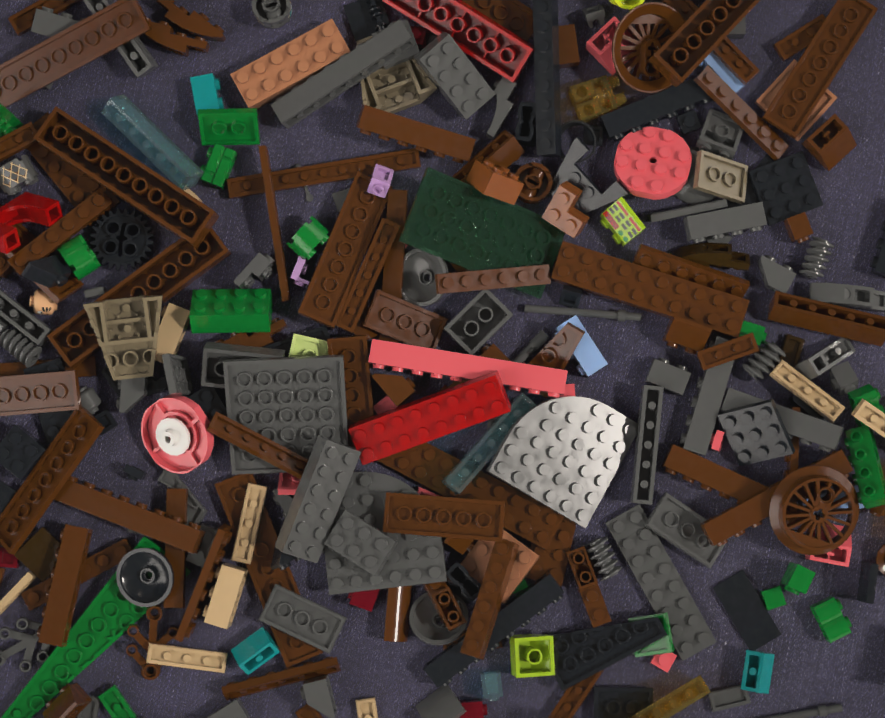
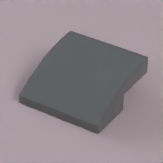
M449 685L439 687L415 706L422 718H459L467 712Z

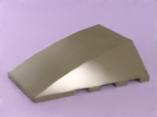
M372 36L356 41L357 45L365 43ZM414 58L386 70L383 66L361 81L363 105L393 114L421 104L437 90L435 84L432 83Z
M163 295L107 299L83 304L90 319V324L96 334L98 344L103 351L104 359L113 381L154 375Z

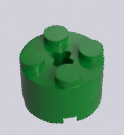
M313 216L310 217L312 222L310 224L305 222L292 237L294 242L286 244L302 259L307 258L309 260L317 252L314 248L319 243L323 245L329 239L327 234L330 231Z
M81 234L76 235L57 248L78 281L101 266L96 255L88 247Z

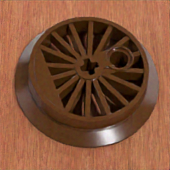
M659 2L640 4L631 9L621 19L615 30L612 41L614 67L623 82L636 91L657 93L673 85L661 73L659 74V71L648 61L662 46L660 44L667 41L685 22L681 14L671 6ZM631 24H635L637 31L633 28ZM668 28L670 33L660 37ZM626 29L635 39L624 34ZM622 39L636 46H621ZM621 50H634L621 57ZM632 58L630 62L625 66L623 62ZM635 66L633 74L631 75L629 72Z
M821 465L805 466L789 473L775 488L769 504V520L776 537L787 548L805 555H820L838 548L852 534L859 516V501L856 490L851 482L837 470ZM814 482V487L810 492L807 484ZM832 483L837 485L835 490L831 488ZM802 486L808 497V501L805 500L797 492V490ZM826 489V496L820 498V493ZM843 491L845 496L834 501V499ZM794 494L806 506L791 502L789 500ZM848 502V508L834 509ZM789 505L803 511L786 512V508ZM848 514V518L844 520L832 515ZM801 517L788 524L786 523V518ZM827 519L845 525L843 529L840 531ZM825 523L838 534L833 539H831ZM801 525L797 531L793 530V528ZM821 528L826 540L821 539Z

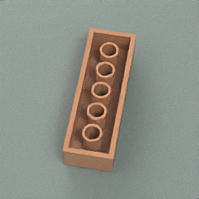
M330 19L230 75L248 108L258 109L290 92L295 86L303 84L310 76L317 75L323 71L325 66L335 63L342 55L351 51L333 19Z

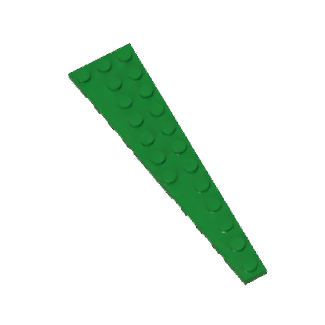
M146 535L134 548H152L165 556V550ZM186 567V576L192 571L188 567ZM148 571V576L152 578V573ZM116 572L70 629L67 645L55 648L1 718H32L66 684L70 683L123 635L130 624H134L146 614L148 607L134 605L121 594L117 585Z

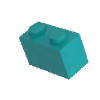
M213 73L190 77L197 116L198 109H224L223 99L218 95V90H221L219 78L215 79Z
M263 627L231 649L238 666L247 675L280 652L272 636Z
M746 650L741 683L742 690L769 694L775 654Z

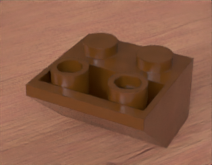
M835 113L802 143L828 172L857 146L849 128Z

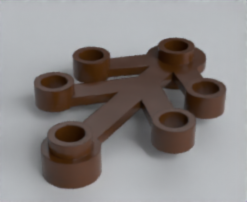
M159 605L148 607L146 611V616L150 620L149 640L140 633L137 624H130L127 628L128 635L134 637L147 652L149 642L167 644L176 637V634L171 635L169 631L175 629L178 632V627L172 625L168 627L167 633L157 640L158 620L162 617V608ZM157 609L158 613L156 615L151 614V610ZM132 627L136 628V629H137V632H136V633H131V632L129 631L130 628H132ZM129 643L126 646V653L139 663L142 677L147 680L156 679L160 674V667L162 665L146 663V659L138 652V646L135 643ZM134 647L136 650L134 652H129L128 648ZM153 667L154 671L148 672L147 668Z

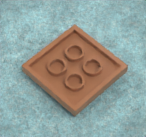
M795 59L756 100L755 104L764 112H766L797 64ZM829 89L825 91L795 138L797 142L837 99Z
M503 529V539L519 545L502 603L506 604L540 556ZM478 540L461 563L468 571L469 576L476 579L481 585L495 544L494 541Z

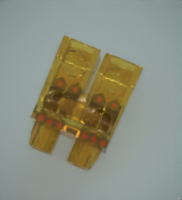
M603 75L569 87L568 93L579 121L588 123L590 120L617 110L618 107L627 102L623 92L616 95L613 93L612 89L620 86L617 75L610 77Z

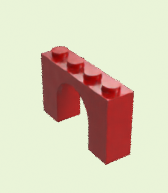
M24 192L0 207V252L8 254L21 245L17 228L12 225L22 222H34L50 227L60 220L63 215L59 201Z

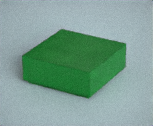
M780 585L760 591L767 610L786 605Z

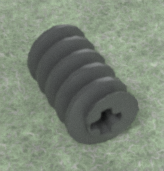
M812 236L813 241L809 242V246L812 248L806 250L809 255L804 256L806 262L801 264V267L805 270H800L799 274L809 279L818 280L817 277H824L820 270L827 269L822 263L829 262L825 255H832L827 249L834 248V245L825 239Z
M17 328L13 330L7 329L0 336V346L9 351L17 360H20L25 367L29 368L37 362L42 348L37 346L35 342H31V339L20 333Z
M773 341L772 343L764 342L766 349L759 347L761 354L753 353L755 360L748 358L750 365L742 364L743 368L756 381L757 377L764 379L762 372L770 373L768 366L775 368L774 360L779 363L781 362L779 355L786 357V354Z
M607 537L597 538L584 545L591 546L587 553H594L590 560H597V562L593 566L601 568L597 574H604L600 581L617 575L622 568L620 565L615 566L618 562L617 558L611 559L615 552L608 551L612 547L611 544H604L608 540Z

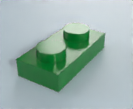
M116 685L98 696L112 718H137V715Z

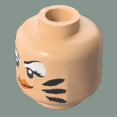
M41 289L35 290L34 296L30 295L29 307H33L35 314L52 315L54 311H57L58 304Z

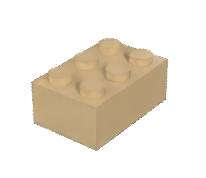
M224 563L217 568L214 577L217 579L216 585L211 587L208 596L211 598L210 604L205 606L202 615L205 617V623L224 629L232 626L249 572L248 569L230 563Z

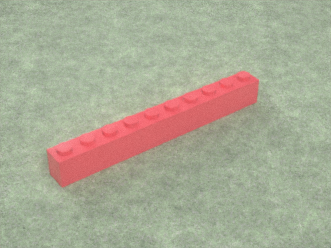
M372 339L368 361L369 364H373L372 368L384 370V366L392 367V371L403 373L404 370H410L411 374L423 376V373H429L432 378L442 379L443 376L450 377L451 381L462 382V379L472 380L498 370L503 386H509L508 390L520 392V389H527L528 393L535 395L545 392L548 393V397L559 398L560 395H564L568 373L567 370Z

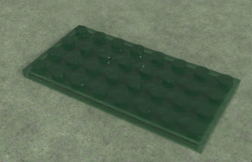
M427 167L399 242L469 271L549 264L551 273L565 233L541 218L542 215L516 204L512 205L484 195L472 185ZM546 284L512 288L541 299Z

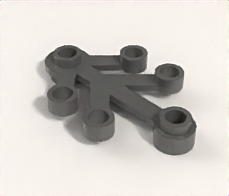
M24 616L19 617L16 622V626L20 630H25L26 628L38 630L39 626L42 625L41 622L28 620ZM21 620L25 621V622H26V625H25V626H21V625L19 624V621H21ZM7 626L0 629L1 639L13 638L21 641L6 650L0 649V657L2 659L0 666L6 662L8 657L26 648L24 659L20 662L19 668L22 672L30 671L34 648L39 640L37 632L29 634L12 630ZM6 630L9 634L4 636L2 631ZM42 644L41 650L37 653V660L43 663L49 657L50 644ZM45 653L47 657L41 658L39 655ZM23 663H28V664H29V667H28V668H24V667L22 666V664H23Z

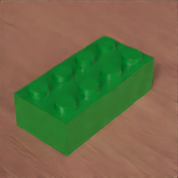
M271 289L193 290L189 314L191 332H270L273 309Z

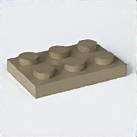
M704 150L697 151L693 189L739 204L744 203L748 165Z

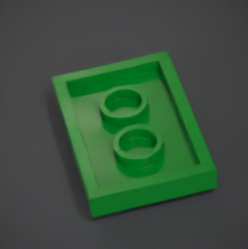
M257 108L198 109L202 146L214 145L215 143L219 145L260 144Z

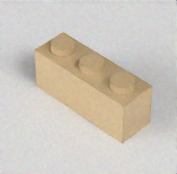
M168 303V306H164L161 312V317L163 318L159 324L156 361L163 363V354L177 355L190 323L189 310Z

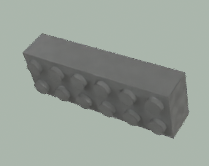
M318 435L276 540L275 547L283 553L318 563L325 545L324 543L327 540L361 454L359 450Z

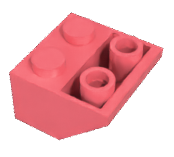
M615 16L586 42V50L612 76L617 72L612 59V41L615 30L620 22ZM626 29L624 34L633 38L630 32ZM624 39L621 42V46H636ZM621 50V57L634 50Z
M825 523L831 539H833L838 534ZM833 524V525H834L838 530H840V531H841V530L843 529V527H844V526H840V525H835V524ZM821 528V539L826 540ZM850 535L842 545L828 553L805 555V559L849 567L852 537Z

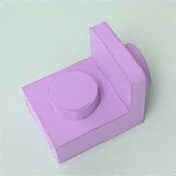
M376 164L367 192L385 198L394 170Z
M300 256L290 278L294 279L293 284L305 287V284L309 285L310 281L302 279L301 276L306 275L309 264H306L307 259H302Z

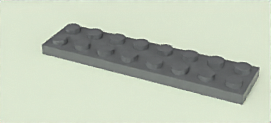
M637 504L605 522L655 614L668 612L673 645L681 660L684 661L717 641L657 534L644 526L648 518L640 504Z

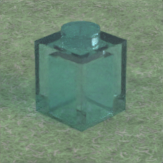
M500 670L481 672L483 699L487 698L488 701H497L499 697H503Z

